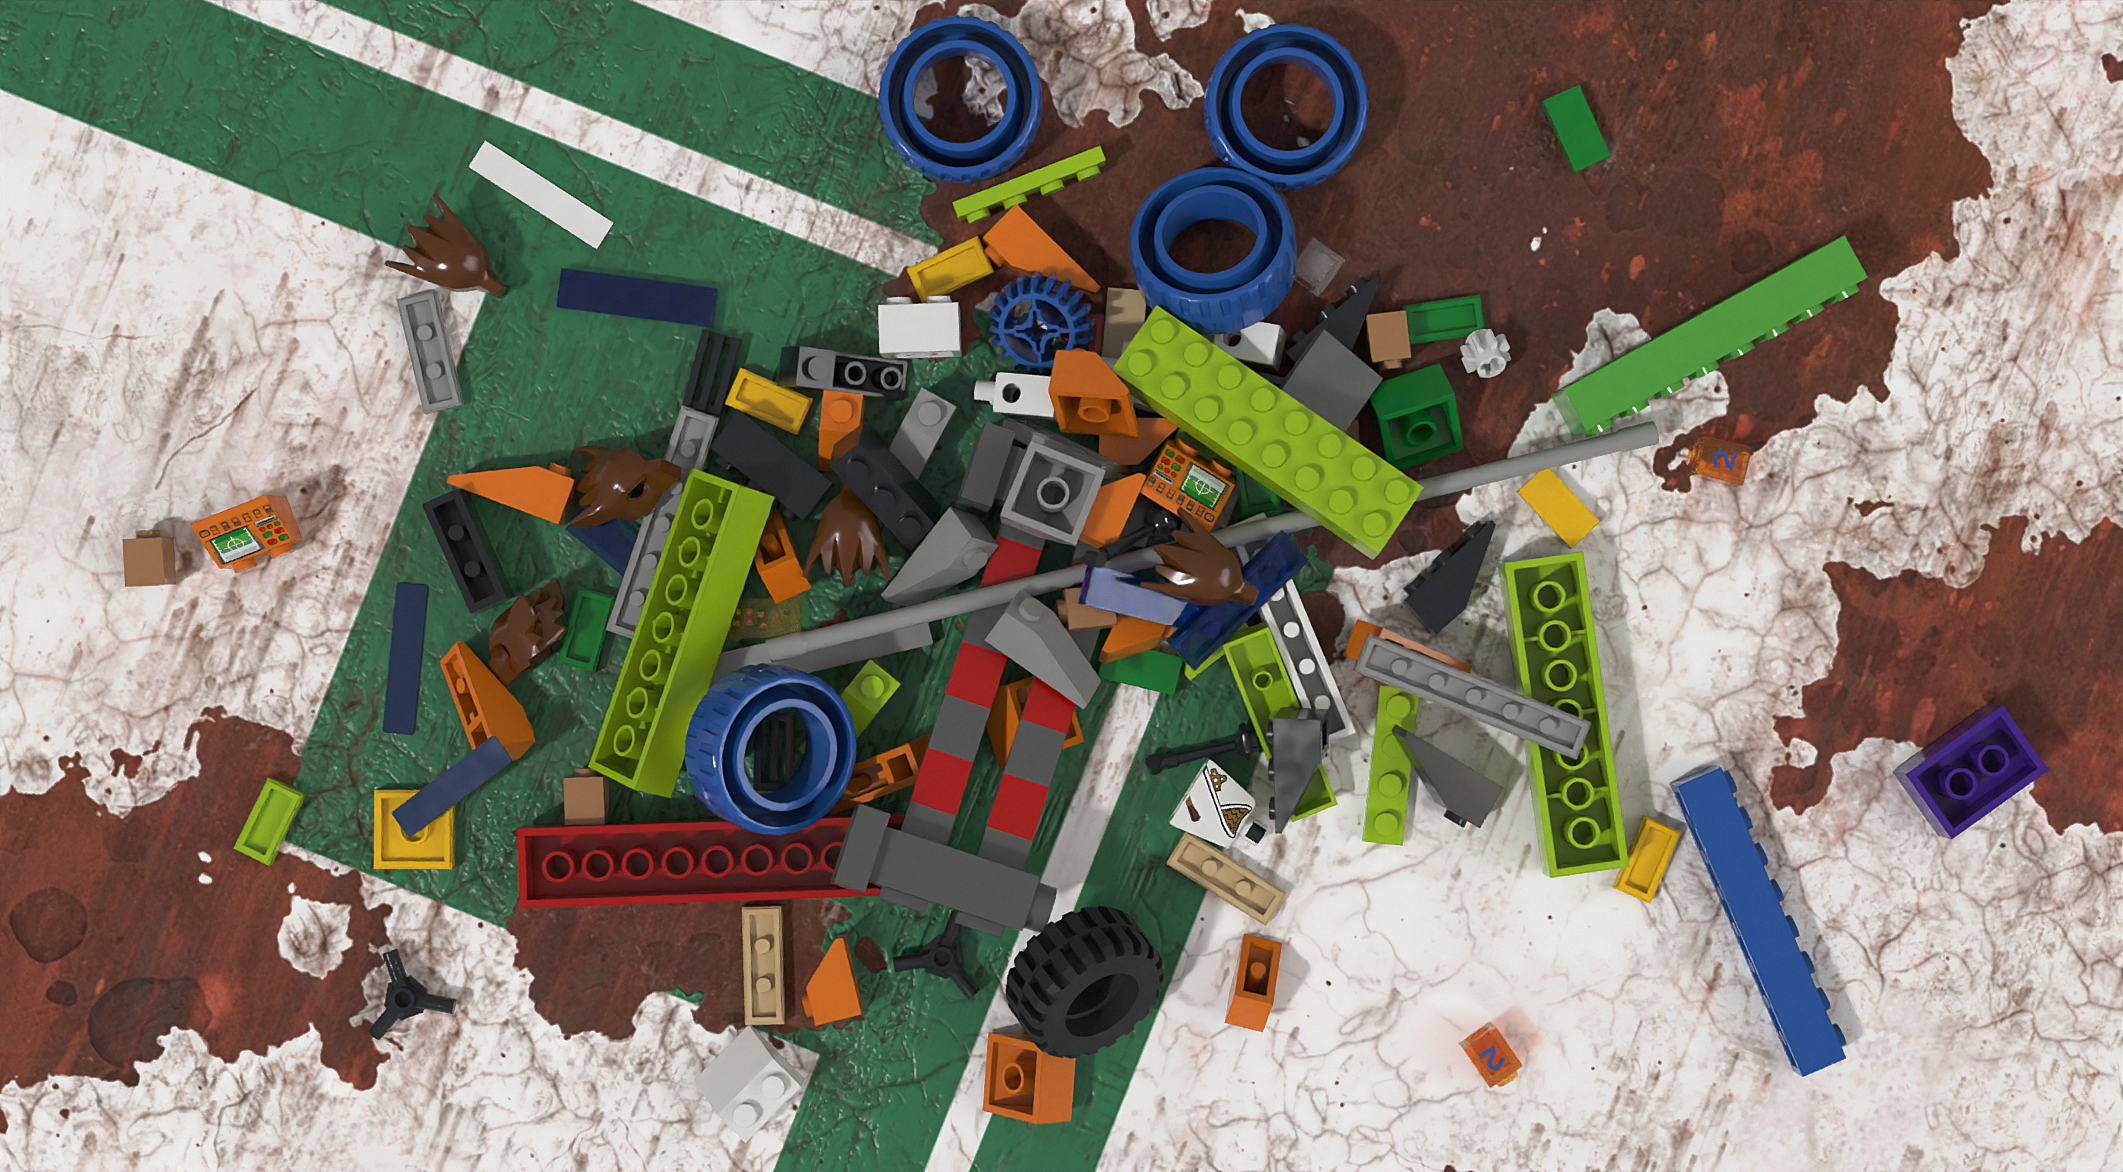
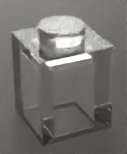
M1313 237L1297 259V269L1293 279L1319 297L1343 265L1345 259Z

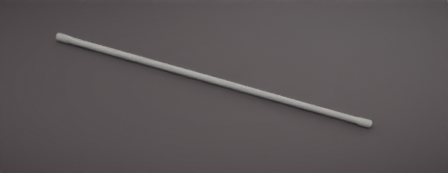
M1650 421L1621 428L1613 433L1415 481L1424 487L1415 502L1619 451L1627 452L1659 443L1658 430L1655 423ZM1297 510L1212 531L1210 534L1226 548L1321 524L1302 511ZM1171 541L1163 544L1175 543L1177 541ZM1154 546L1119 554L1117 557L1106 562L1103 568L1091 567L1082 563L807 632L798 631L766 639V646L770 661L774 663L802 656L810 651L1012 601L1020 589L1031 596H1036L1154 567L1156 564L1162 565L1164 562L1153 550Z

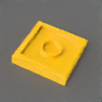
M374 790V869H454L455 804L412 837H408L393 817L392 811L420 790Z

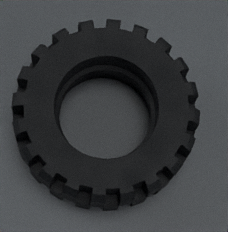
M1092 906L1084 907L1078 913L1071 911L1062 915V919L1055 923L1051 921L1043 927L1044 931L1038 936L1033 935L1026 942V949L1019 951L1015 957V967L1009 969L1006 999L1012 1013L1041 1051L1048 1053V1055L1070 1059L1079 1058L1081 1054L1089 1056L1098 1053L1099 1048L1104 1046L1108 1048L1117 1043L1116 1039L1123 1034L1127 1036L1133 1031V1026L1139 1020L1143 1021L1149 1014L1148 1008L1150 1005H1155L1159 997L1158 989H1161L1163 985V961L1158 951L1134 920L1124 911L1108 906H1099L1098 909Z

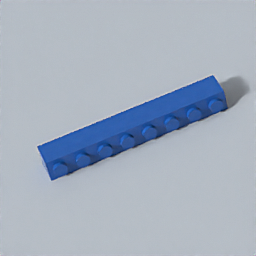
M1711 765L1669 783L1793 1071L1804 1077L1846 1059L1842 1049L1846 1045L1845 1037L1837 1023L1832 1024L1826 1011L1831 1009L1824 990L1821 987L1816 988L1811 974L1815 973L1814 965L1807 952H1801L1795 938L1799 937L1800 934L1793 918L1790 915L1785 916L1779 902L1784 900L1783 893L1775 879L1770 880L1764 866L1768 864V859L1760 843L1754 844L1748 830L1753 828L1752 821L1743 806L1739 808L1733 793L1737 792V787L1733 777L1728 770L1723 772L1721 767Z

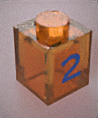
M1710 436L1699 437L1697 443H1692L1688 450L1686 465L1691 466L1689 476L1732 487L1743 486L1753 447Z
M1491 1021L1458 1043L1490 1088L1496 1084L1498 1087L1507 1085L1518 1076L1516 1070L1523 1066Z

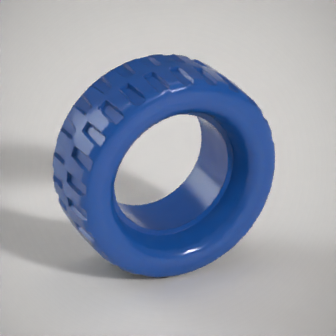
M954 15L944 19L937 18L911 31L907 38H903L897 44L895 52L890 54L886 61V68L881 75L878 93L879 111L883 128L898 155L911 168L919 171L925 177L932 180H940L942 183L950 185L954 183L973 185L974 182H986L992 180L994 176L1002 175L1010 170V167L1014 163H1018L1025 155L1027 149L1031 147L1039 129L1043 109L1040 77L1027 49L1008 30L1004 31L998 24L992 21L980 20L979 17L974 16L960 17L959 15ZM969 56L984 61L1000 75L1008 93L1007 107L1000 123L988 135L973 142L950 143L941 140L923 127L915 113V92L922 76L934 64L949 57Z
M1277 23L1271 24L1267 28L1255 29L1249 32L1246 37L1239 38L1224 52L1217 62L1205 91L1203 105L1204 127L1214 154L1219 156L1224 167L1253 174L1271 185L1277 193L1284 191L1298 192L1305 188H1313L1331 178L1353 156L1361 142L1367 125L1369 113L1368 89L1366 81L1362 78V70L1359 64L1353 60L1349 50L1337 42V39L1311 26H1300L1297 23H1289L1288 25ZM1286 63L1304 67L1314 73L1328 91L1332 107L1330 125L1322 138L1311 146L1295 151H1280L1270 148L1259 142L1249 132L1243 121L1240 109L1242 89L1255 73L1271 65Z
M1207 167L1177 175L1157 187L1144 200L1131 226L1129 236L1131 263L1142 298L1152 308V311L1158 305L1199 334H1226L1254 325L1271 314L1281 304L1293 284V277L1297 269V245L1290 212L1287 210L1286 203L1282 197L1275 192L1271 185L1245 171L1226 167ZM1210 220L1239 222L1249 227L1257 236V242L1253 250L1241 263L1218 273L1203 274L1186 270L1177 265L1168 256L1172 242L1180 233L1191 226Z
M771 663L744 666L739 670L730 672L720 681L716 682L701 699L692 715L685 741V763L689 780L697 796L707 805L709 810L736 826L755 833L784 835L785 833L801 831L818 822L835 806L850 781L856 759L857 741L854 722L842 697L838 696L836 690L820 678L795 668ZM785 707H793L802 718L806 728V747L802 762L794 776L785 786L774 792L758 794L750 785L744 766V754L749 736L756 725L771 712Z

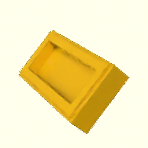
M978 236L907 268L922 304L927 303L926 297L948 295L994 273Z
M740 368L725 404L798 435L813 399L786 387L777 386L775 382Z
M1551 469L1538 471L1516 491L1524 502L1569 549H1572L1600 523Z
M1643 815L1627 851L1629 867L1619 869L1612 887L1651 904L1682 832Z

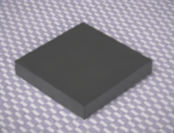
M1322 329L1316 333L1278 388L1345 433L1383 378L1330 333Z

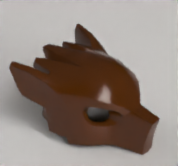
M434 193L432 198L446 220L442 221L434 216L426 215L423 218L429 224L428 227L410 225L407 228L415 248L404 245L403 251L414 262V265L387 260L384 265L450 291L469 292L477 290L500 299L505 294L507 287L493 272L484 244L463 225L443 200Z
M595 446L577 447L576 451L579 454L591 458L581 469V472L586 473V475L575 486L576 491L584 493V496L578 501L580 506L590 507L571 520V526L594 527L612 519L635 521L641 516L647 517L654 509L663 492L680 480L681 467L662 458L652 460L643 457L639 452L628 447L613 449ZM639 483L643 484L644 490L642 494L637 498H630V492Z
M842 481L839 494L826 505L802 577L805 579L809 577L819 555H822L825 572L831 574L835 566L841 574L844 584H850L860 566L863 575L871 572L874 556H876L885 580L889 581L891 578L878 518Z
M1179 507L1177 513L1192 533L1174 530L1171 535L1177 542L1156 544L1153 550L1161 557L1165 564H1156V574L1164 579L1165 583L1141 582L1140 587L1177 596L1196 606H1213L1227 601L1253 606L1257 601L1260 591L1242 578V570L1234 554L1212 536L1192 515L1182 507Z
M552 578L543 588L540 587L527 596L521 594L511 607L496 618L490 629L488 646L492 658L486 667L506 689L525 671L552 654V647L564 637L567 629L565 625L559 622L558 618L564 613L562 608L565 605V600L559 582L555 578Z

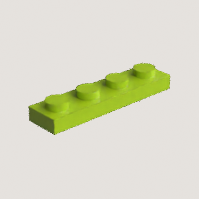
M1098 146L952 203L959 222L967 219L969 224H974L991 216L989 211L1004 205L1005 210H1010L1015 204L1021 206L1027 203L1026 196L1041 191L1042 196L1058 192L1064 188L1063 182L1075 177L1078 178L1079 182L1092 179L1101 174L1099 168L1105 166L1106 159L1101 146Z
M1379 685L1362 841L1403 846L1411 763L1393 735L1392 729L1396 724L1415 735L1419 697L1393 686Z

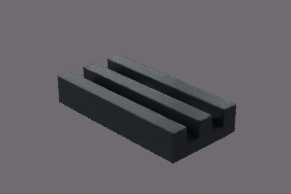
M702 329L683 406L722 416L742 342L741 339ZM711 340L715 341L700 401L698 402L694 400L709 341ZM724 344L730 345V350L715 406L708 404L722 349Z
M771 712L756 725L753 789L755 791H776L785 786L794 776L796 713ZM764 720H771L769 783H762ZM780 721H786L784 783H778Z

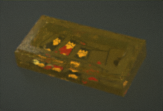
M800 595L788 598L777 604L772 597L739 599L730 630L725 640L782 636L802 631Z

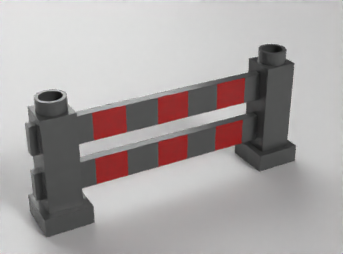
M989 422L984 423L977 435L954 508L980 517H984L991 507L1003 509L1028 448V445H1025L1024 449L1012 445L1016 434L1015 431ZM1117 473L1116 478L1103 479L1101 486L1129 476ZM1139 492L1119 539L1146 526L1145 519L1151 505L1163 506ZM1000 522L995 541L999 546L988 558L979 589L1034 576L1046 539L1036 537ZM1149 535L1118 553V555L1169 541L1154 539L1152 535ZM1078 540L1069 567L1084 563L1085 553L1088 550L1098 551V548ZM1117 576L1065 589L1113 584L1114 588ZM1010 602L970 613L900 830L887 827L891 814L861 804L855 806L830 881L831 884L858 893H864L868 883L880 886L878 898L925 913L928 902L957 911L954 923L1002 938L1005 927L1015 931H1023L1025 928L1041 933L1044 931L1043 927L1048 924L1052 913L1057 888L1040 883V876L1024 872L1023 869L1076 706L1074 702L1035 675L1033 676L976 856L948 847L947 842L1008 658L1004 653L986 642L985 638ZM1100 629L1068 632L1090 663Z

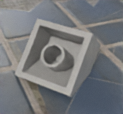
M1030 441L1000 514L1001 523L1039 538L1076 546L1106 470Z

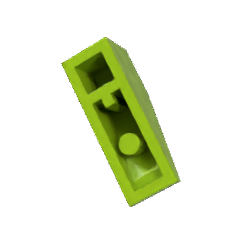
M873 658L866 663L840 696L846 703L847 709L852 716L856 740L903 684L902 681ZM806 740L798 749L803 754L805 752Z

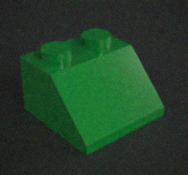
M1440 363L1380 382L1367 400L1370 417L1384 460L1396 469L1401 470L1464 449L1454 391Z

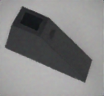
M1377 275L1369 282L1364 277L1360 278L1345 291L1350 297L1339 308L1332 302L1315 317L1320 322L1318 326L1309 333L1302 328L1286 342L1290 349L1283 356L1292 367L1316 333L1322 329H1325L1352 352L1380 281Z
M804 346L781 347L777 386L817 392L831 390L863 394L865 397L904 401L908 362Z
M1479 520L1474 522L1461 534V537L1465 540L1454 551L1447 547L1432 561L1435 568L1428 575L1423 577L1419 573L1402 588L1407 594L1400 601L1431 635H1437L1466 608L1496 526L1493 520L1486 521L1483 525Z
M1281 707L1273 717V720L1268 722L1267 740L1268 743L1273 744L1274 758H1270L1268 764L1269 782H1274V796H1271L1269 801L1270 820H1275L1276 834H1281L1290 822L1329 749L1328 709Z

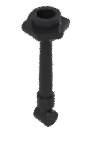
M1151 505L1145 519L1146 526L1113 543L1109 542L1099 547L1098 551L1088 550L1084 555L1085 565L1103 568L1106 562L1117 557L1118 553L1149 535H1152L1154 539L1171 541L1173 539L1171 533L1177 528L1175 515L1166 508Z
M1243 722L1239 725V729L1232 741L1176 753V751L1170 752L1162 757L1151 754L1146 758L1145 763L1150 774L1158 775L1162 772L1163 768L1179 767V764L1233 750L1246 757L1248 761H1254L1253 753L1260 751L1255 728L1247 730L1246 724Z

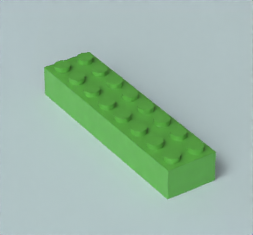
M1844 235L1820 246L1550 395L1572 435L1584 432L1586 438L1592 435L1595 436L1615 425L1612 417L1619 414L1622 419L1650 406L1647 398L1653 395L1655 400L1661 397L1664 398L1685 386L1682 381L1683 378L1688 377L1689 381H1692L1719 368L1720 366L1716 360L1722 358L1726 362L1754 349L1755 347L1752 343L1754 339H1757L1758 343L1767 339L1770 340L1790 329L1787 321L1791 320L1794 325L1825 310L1822 302L1825 301L1828 306L1859 291L1857 283L1868 277Z

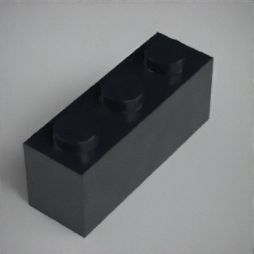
M740 410L737 411L710 446L717 453L713 459L731 474L736 468L745 474L748 479L744 484L749 488L763 493L768 492L771 496H774L779 501L775 508L793 522L797 517L807 521L835 485Z
M864 422L834 444L829 467L907 549L930 533L939 521L941 505Z
M457 488L422 504L470 614L484 612L515 598L469 492Z

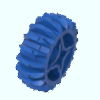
M1041 271L1035 272L1031 279L1025 273L1018 277L1017 283L1013 280L1009 281L1004 286V292H999L995 297L994 302L996 305L989 312V316L994 320L989 324L988 331L998 334L993 339L992 346H1003L1005 348L1001 353V359L1008 358L1009 356L1015 359L1013 369H1018L1023 364L1026 366L1027 375H1033L1036 369H1039L1042 376H1049L1053 369L1056 350L1080 348L1089 351L1087 344H1090L1094 339V333L1090 329L1095 325V318L1086 316L1091 310V304H1080L1079 302L1083 296V290L1076 291L1074 294L1069 290L1071 279L1065 280L1060 285L1057 283L1056 273L1050 274L1046 281ZM1031 299L1032 305L1028 309L1029 313H1024L1021 317H1015L1016 304ZM1036 320H1039V321H1041V322H1043V323H1041L1040 325H1038V323L1036 322ZM1045 324L1047 326V330L1042 328L1041 326ZM1062 333H1069L1068 344L1052 350L1051 344L1055 337H1060Z

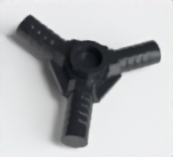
M952 910L943 935L938 934L921 948L922 952L893 957L894 970L896 973L924 968L925 972L947 979L950 977L960 991L963 992L964 996L970 999L980 989L962 968L964 961L961 943L957 941L962 925L954 923L957 911Z
M398 949L382 954L392 982H389L384 1003L386 1010L368 1029V1032L375 1039L381 1040L398 1019L404 1020L421 1014L425 1009L454 1014L457 999L428 994L427 988L413 976H407Z

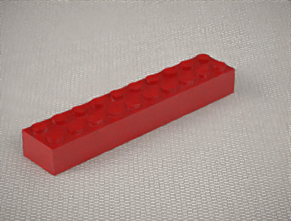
M889 812L891 815L887 827L900 830L905 812ZM852 814L825 815L818 822L801 831L785 833L784 835L755 833L736 826L723 818L624 821L595 825L536 824L517 828L519 908L878 896L881 887L868 883L866 891L858 893L830 883Z

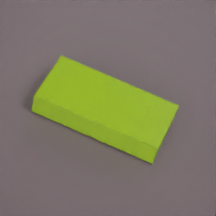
M269 777L233 849L268 866L272 865L307 794L273 777Z

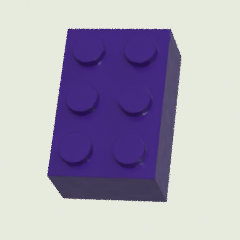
M1986 704L1895 769L1893 774L1936 834L1953 839L2049 769L2004 706Z

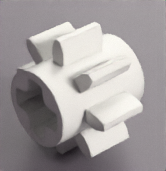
M1480 329L1471 333L1467 337L1465 345L1460 347L1464 356L1461 360L1467 373L1477 370L1480 378H1490L1500 374L1504 370L1506 362L1511 360L1508 353L1510 346L1505 335L1500 334L1495 337L1492 329Z

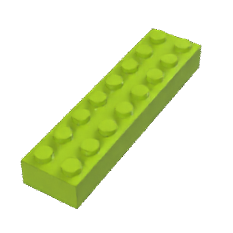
M1264 621L1219 640L1269 764L1270 758H1274L1273 744L1268 743L1267 740L1269 720H1273V717L1281 707L1300 708L1269 626ZM1322 762L1291 818L1292 822L1338 804Z

